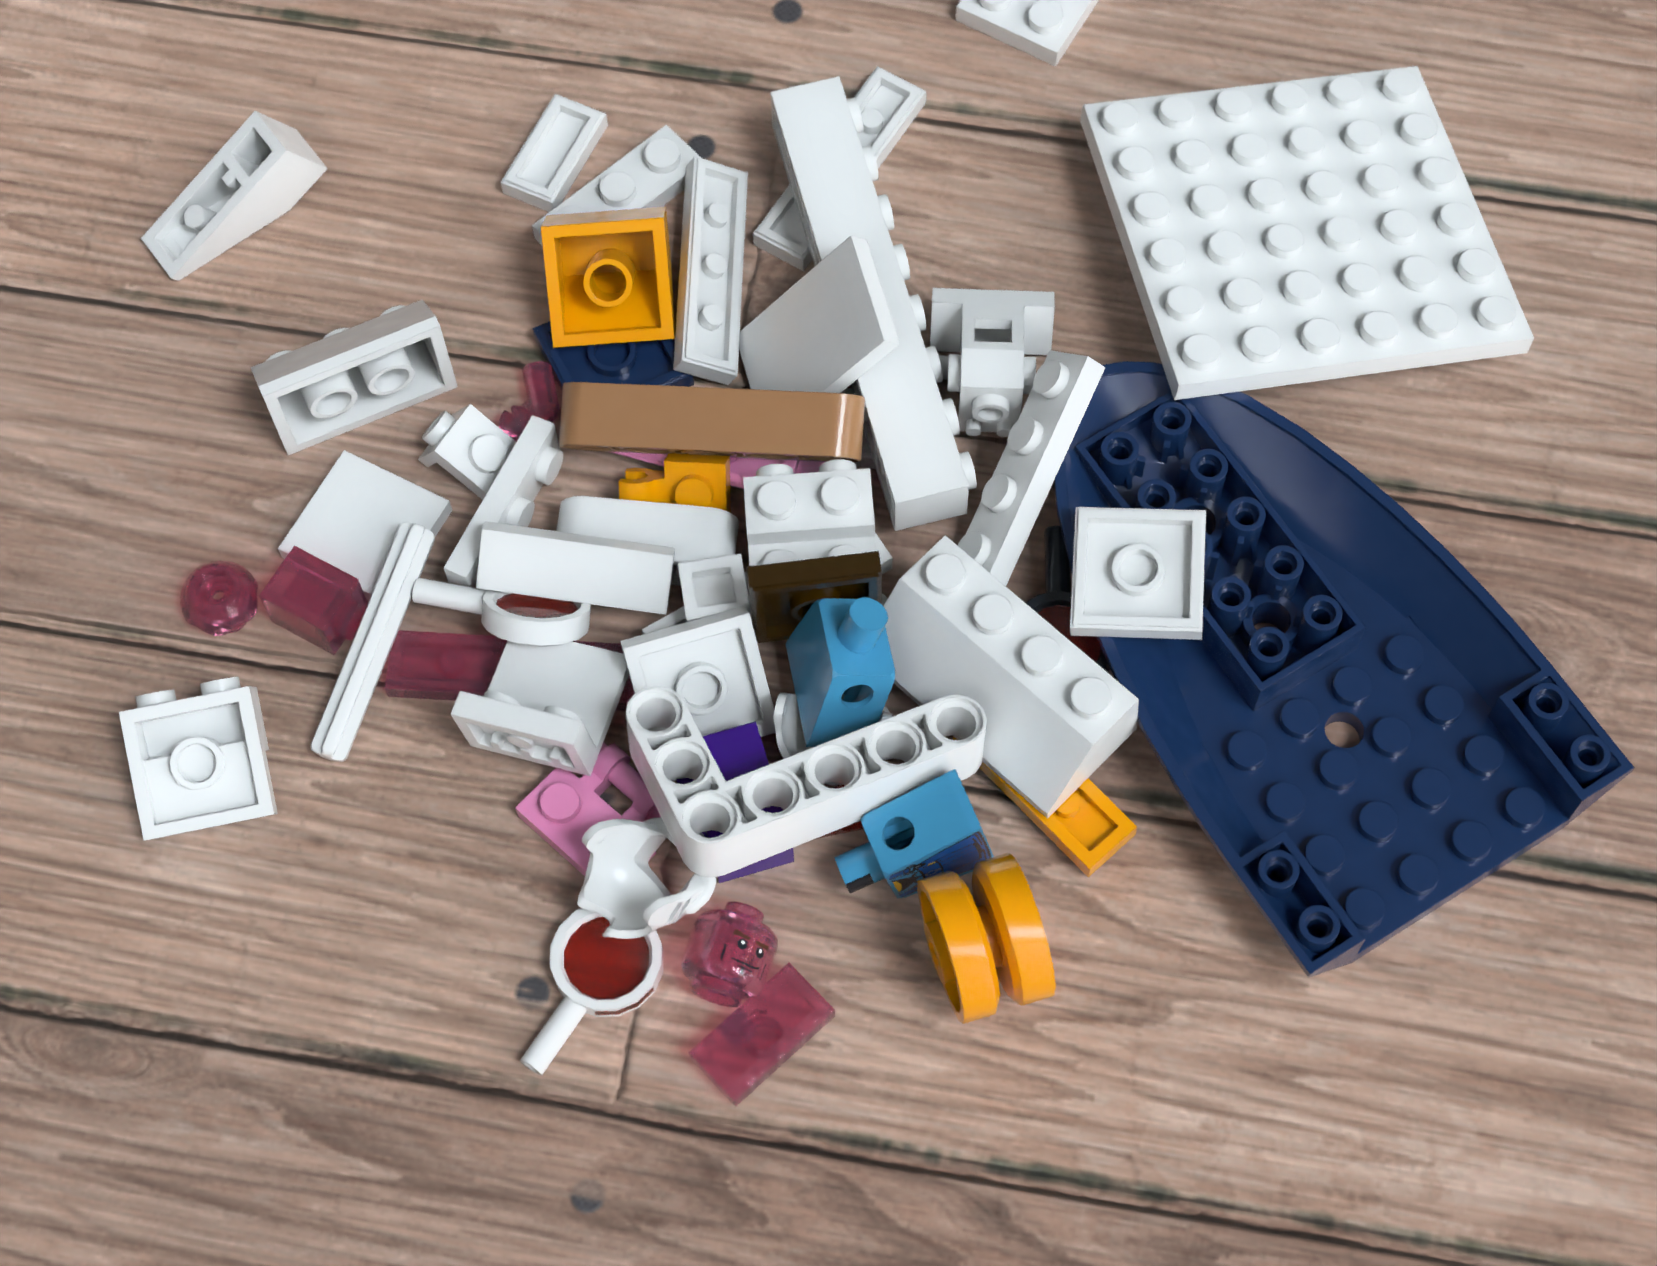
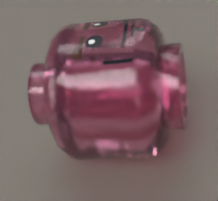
M731 901L726 903L725 909H710L698 915L681 960L682 971L691 981L690 990L695 995L717 1005L739 1007L742 1000L753 999L763 992L778 950V939L776 934L767 925L762 923L764 914L760 910L741 902Z

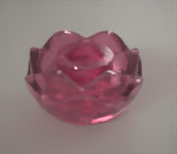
M222 560L207 562L196 568L188 576L181 589L180 604L183 616L189 625L196 626L213 636H223L228 633L237 632L248 621L253 619L258 610V582L246 568L238 563ZM216 593H224L222 598L214 599Z

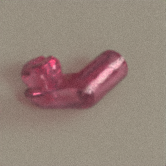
M532 362L523 367L522 375L527 400L521 406L513 405L511 407L512 414L504 410L500 416V429L516 442L532 415L551 423L559 415L560 408L552 367L547 362Z

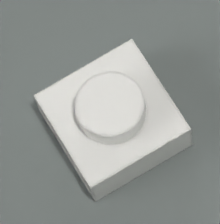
M741 553L678 563L687 622L746 606L751 618Z

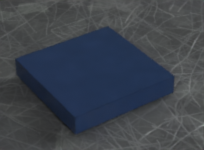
M550 321L532 328L534 338L561 390H563V383L567 382L685 387L694 385L693 375L673 370L675 341L673 339L553 348Z

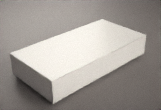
M554 94L500 182L503 194L547 212L560 205L608 126L606 113Z

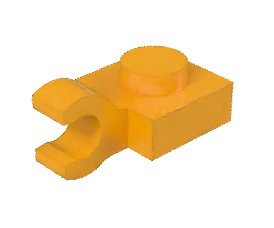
M668 453L664 460V471L647 468H627L625 470L626 479L618 481L619 499L713 507L731 513L730 456Z

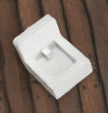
M469 404L452 415L444 410L432 422L422 436V439L429 445L418 460L426 467L438 463L483 500L515 446L516 441L474 406Z

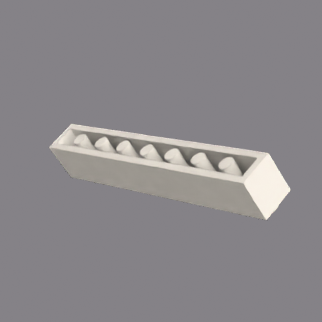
M839 76L770 92L772 127L814 266L821 262L849 236L866 239L900 342L898 347L851 384L853 395L865 397L863 428L894 530L898 531L967 514L969 490L977 487L974 465L969 452L959 453L954 435L960 433L957 412L951 398L942 400L937 383L943 381L939 355L935 346L925 348L920 332L926 330L923 305L918 294L909 296L904 280L910 279L907 255L902 244L893 245L889 230L894 229L893 213L888 196L886 194L877 196L873 181H878L879 178L871 145L862 147L858 137V133L863 132V122L857 99L855 97L846 99Z

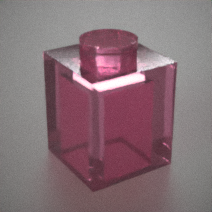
M297 546L292 548L259 595L273 623L333 655L337 653L346 639L351 640L354 638L368 604L357 578Z

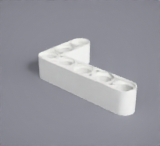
M647 687L632 696L626 709L631 758L683 862L690 871L699 876L711 878L726 875L859 822L866 813L956 769L961 781L976 773L982 764L987 722L984 709L977 701L962 695L945 696L725 781L690 711L677 692L668 687ZM654 727L667 728L663 731L658 732L648 731V729ZM954 735L964 739L958 741L950 740L946 736ZM900 759L903 760L905 763L890 764L885 760ZM680 778H690L694 780L693 782L687 784H678L673 782L676 779ZM836 782L845 786L834 789L828 788L824 784ZM770 806L785 809L777 813L762 811L763 808ZM709 830L719 831L723 833L722 835L713 838H706L699 835L700 833Z

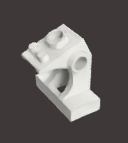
M932 288L930 346H935L937 352H961V354H949L947 391L959 392L958 421L960 431H966V434L970 436H978L981 432H997V435L1000 437H1008L1012 426L1021 414L1023 394H1030L1036 375V357H1024V354L1048 355L1052 347L1055 309L1054 292Z

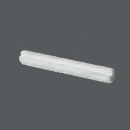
M404 522L398 528L311 742V750L323 758L343 762L349 755L411 601L414 583L417 578H420L435 541L434 533L424 526Z

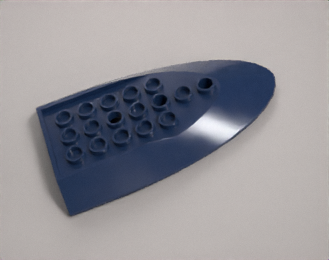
M1123 361L1102 365L1105 367L1103 374L1054 479L1057 515L1071 573L1073 575L1076 507L1206 510L1202 640L1098 636L1096 638L1114 678L1139 699L1137 722L1172 784L1223 861L1308 978L1353 963L1563 829L1633 771L1635 767L1552 664L1492 595L1417 520L1356 467L1299 425L1242 392L1174 400L1163 365L1160 363ZM1259 623H1269L1277 628L1263 627L1256 630L1254 625ZM1333 722H1345L1357 731L1360 742L1351 748L1338 747L1327 738L1325 727Z

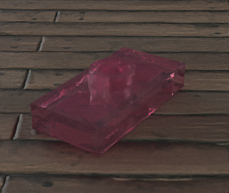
M787 963L689 1052V1056L697 1067L736 1107L835 1017V1009L790 963Z

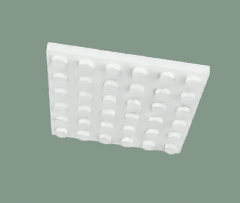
M1418 66L1083 104L1080 122L1174 400L1528 352L1534 336Z

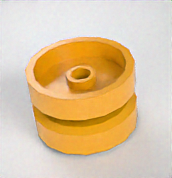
M1010 853L975 863L971 881L973 897L964 880L953 871H946L918 880L917 883L919 904L930 955L950 1005L962 1024L996 1014L1000 999L998 978L1007 995L1021 1006L1052 997L1055 994L1054 967L1041 917L1021 866L1013 854Z

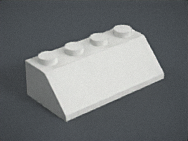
M946 535L899 579L883 606L888 614V621L885 627L895 667L894 684L919 706L950 695L967 696L977 701L984 709L987 718L982 762L1047 819L1137 729L1139 699ZM954 736L957 740L964 739L960 736Z

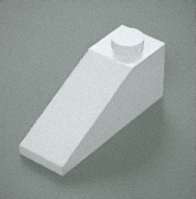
M254 111L141 239L170 278L179 281L290 211L328 168L297 129Z

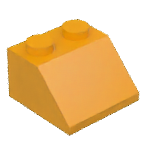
M666 207L546 215L541 225V236L553 348L675 338L672 269Z

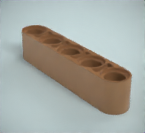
M567 382L563 383L559 447L605 452L722 455L735 458L822 462L845 459L852 462H861L865 397L827 392Z

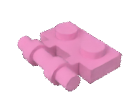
M604 742L591 776L583 775L579 779L571 771L555 768L515 807L518 817L584 876L589 862L590 851L583 844L582 838L591 826L613 819L643 822L651 818L661 817L640 774L629 765L630 756L615 743L607 746ZM611 784L633 802L631 807L622 816L600 797Z

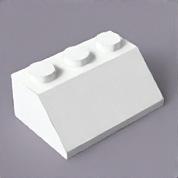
M423 300L407 306L399 305L389 308L377 318L352 328L336 329L319 341L294 351L278 352L270 356L265 362L251 367L288 455L458 387L440 324Z

